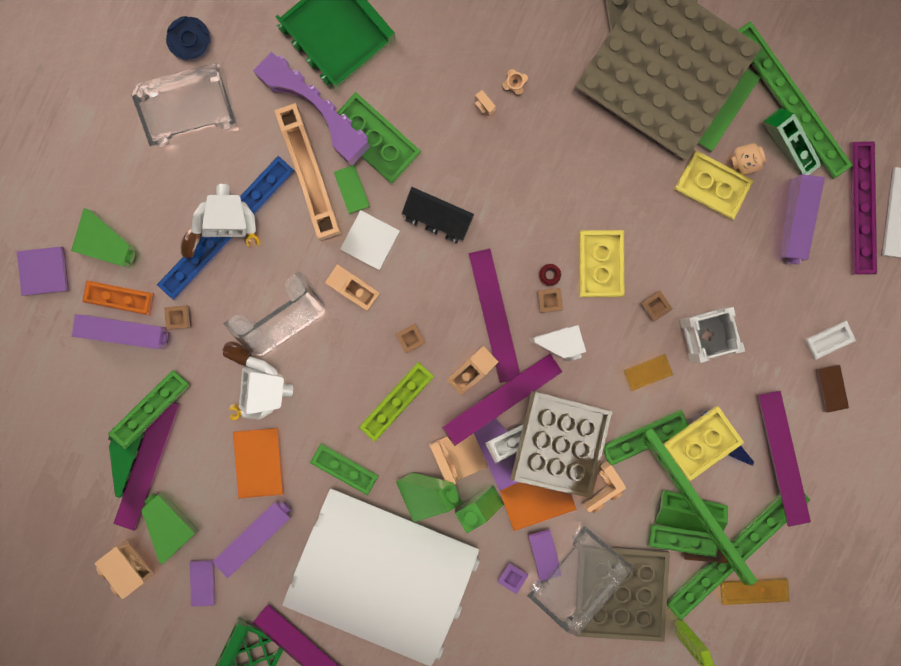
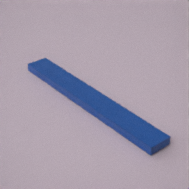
M277 156L240 195L241 202H245L255 215L295 171L281 157ZM201 237L193 257H182L161 279L157 286L172 300H175L233 237Z

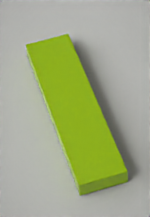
M417 362L358 428L376 442L435 376Z

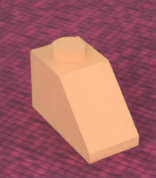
M338 264L325 282L366 311L369 310L379 295L378 291Z
M482 346L447 381L462 396L481 380L498 361Z

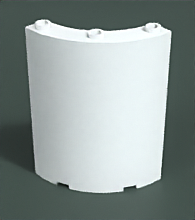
M330 488L282 606L425 665L432 666L435 659L440 660L444 647L441 646L453 619H458L461 613L462 606H459L471 572H476L480 559H477L479 549Z

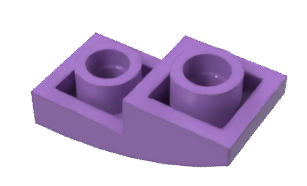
M548 529L528 535L540 582L561 576L551 531Z

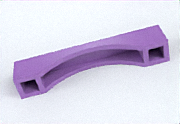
M271 52L253 70L257 78L272 92L297 96L315 107L328 124L333 148L352 166L370 148L367 142L369 139L367 135L360 129L358 131L351 127L353 123L344 114L340 116L336 113L335 110L337 108L330 100L324 101L320 98L319 95L321 93L314 85L308 86L303 82L305 78L298 70L292 71L287 67L289 63L282 55L277 57Z

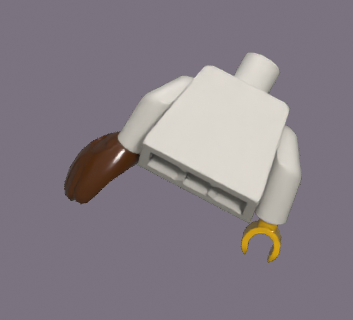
M217 185L216 195H208L207 200L202 202L194 212L191 230L184 235L181 242V255L184 258L193 257L201 236L245 237L244 242L248 247V240L255 238V244H259V239L254 234L256 232L253 212L245 202H241L239 195H230L229 185Z
M229 341L224 344L222 349L223 356L246 366L242 368L239 405L232 404L229 407V410L237 412V414H230L229 418L231 420H237L239 416H242L243 419L261 420L272 413L274 409L281 407L282 397H292L293 385L283 384L284 379L278 374L276 368L264 360L252 357L250 352L237 342Z

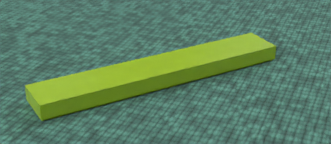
M683 619L676 620L674 624L679 640L699 666H714L709 649Z

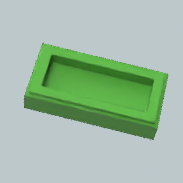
M355 165L335 171L334 175L348 213L352 214L369 208L370 205Z

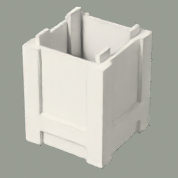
M734 307L722 308L679 319L690 352L688 354L690 362L702 363L710 361L709 358L745 352L744 344L740 342L734 316H736ZM705 329H708L713 334L708 342L701 337L705 333Z

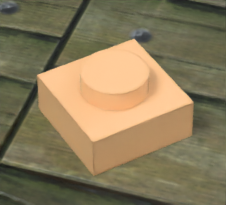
M483 90L475 95L476 103L474 105L482 114L486 113L490 116L496 111V106Z

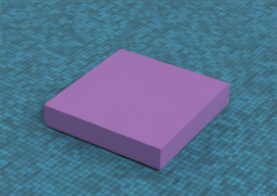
M63 247L17 251L21 296L68 291Z

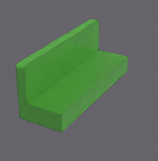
M663 490L656 524L708 533L681 494ZM702 500L724 531L728 524V506Z

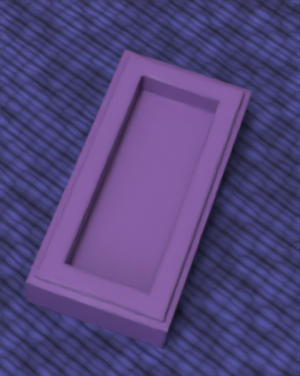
M213 560L190 561L191 606L215 605Z

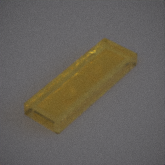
M787 578L759 579L752 586L744 585L741 580L723 581L720 584L722 605L789 602Z

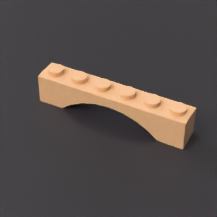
M294 103L274 110L297 172L318 239L321 241L341 234L298 106Z

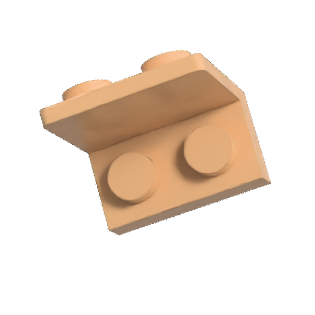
M474 433L456 446L452 444L448 436L430 444V448L445 481L456 484V481L488 467Z
M606 460L600 463L601 471L598 473L607 486L595 493L592 498H588L581 503L588 513L591 511L593 513L598 512L605 506L604 503L606 501L619 498L623 495V490L626 489V486L612 465Z

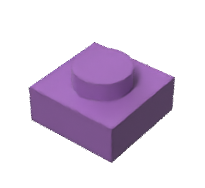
M509 562L498 579V583L517 594L529 575Z

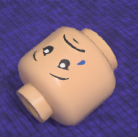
M756 143L737 147L735 149V156L731 157L734 169H739L743 175L762 170L763 164L766 163L762 146L758 147Z

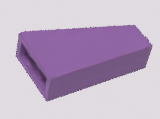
M801 174L790 180L780 259H787L789 264L800 265L801 261L809 259L825 177Z
M75 314L71 337L163 349V345H166L168 341V332H166V327Z
M495 418L476 431L474 435L499 490L518 483L517 481L510 480L516 453L497 463L494 462L485 443L507 432Z
M276 500L212 563L228 579L293 516L290 513L292 511L291 508L284 501L280 503Z

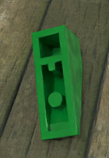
M779 108L763 121L773 140L800 175H810L822 165L795 113Z
M145 432L126 450L110 436L108 438L111 441L109 452L115 497L121 498L124 495Z

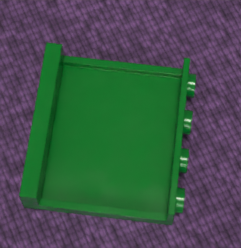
M300 0L281 17L279 15L275 16L278 21L276 26L284 36L286 34L290 35L293 39L291 41L293 47L299 53L303 51L306 54V62L313 70L317 67L322 73L319 76L327 86L331 84L334 89L395 39V32L367 0Z

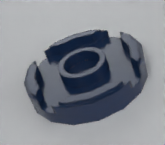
M182 16L174 20L167 29L166 44L170 52L178 59L196 61L202 58L209 50L211 35L207 26L199 18Z

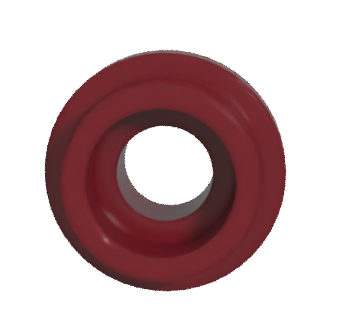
M546 264L539 271V279L546 286L556 285L561 279V271L554 264ZM547 271L554 273L553 279L546 277Z

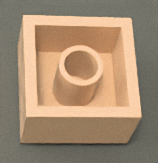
M128 540L113 548L94 563L97 566V573L103 579H107L111 584V591L117 597L120 596L121 599H124L154 575Z

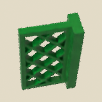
M238 618L215 666H232V664L238 666L235 658L243 652H247L250 662L240 666H255V664L267 660L268 666H276L283 650L279 647L276 652L268 655L264 644L272 642V640L258 628ZM248 631L257 634L260 642L247 646L245 637ZM262 646L265 656L252 660L249 650Z

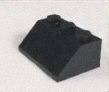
M411 187L401 213L405 217V222L414 226L417 223L426 226L424 230L434 235L440 232L446 235V240L455 244L458 241L463 243L474 218L473 213L414 187Z

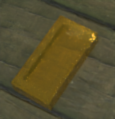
M666 354L623 370L631 391L674 375Z

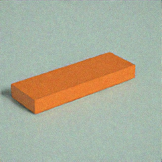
M86 280L82 302L149 315L154 293Z

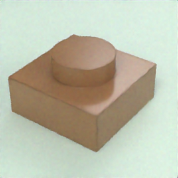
M560 288L538 291L540 313L563 310Z
M658 291L641 303L653 322L673 309L661 291Z
M187 305L164 307L166 330L190 328Z
M416 324L396 333L405 353L425 344Z

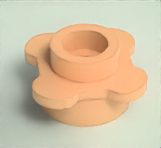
M511 69L507 72L508 77L503 82V88L505 90H512L516 95H520L523 93V86L528 81V77L526 74H521Z

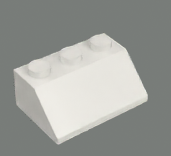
M579 325L529 338L530 343L557 358H564V361L582 358L581 353L586 352Z

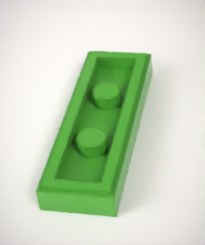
M322 443L310 461V464L367 496L379 477L374 472Z
M652 524L649 547L717 557L718 547L708 533Z

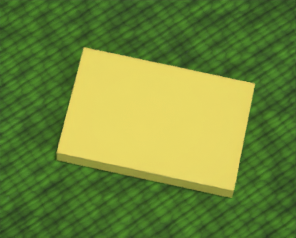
M695 150L674 190L728 219L734 220L754 180Z
M624 230L579 231V297H625Z
M715 406L663 443V445L690 482L741 446L744 441L719 406Z

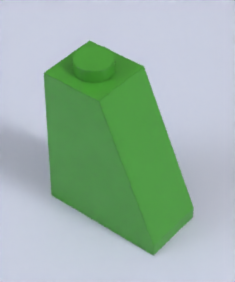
M84 208L71 251L128 268L135 258L134 246L98 214Z
M414 472L396 481L413 522L447 513L463 504L453 482Z
M492 485L462 502L463 504L455 508V514L465 532L469 533L486 523L504 503Z
M162 492L157 496L153 493L144 501L146 506L142 509V513L158 560L161 564H164L199 530Z

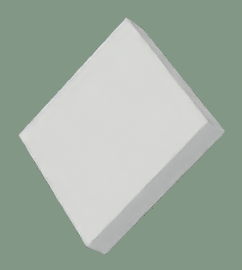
M360 210L340 250L380 270L400 231Z

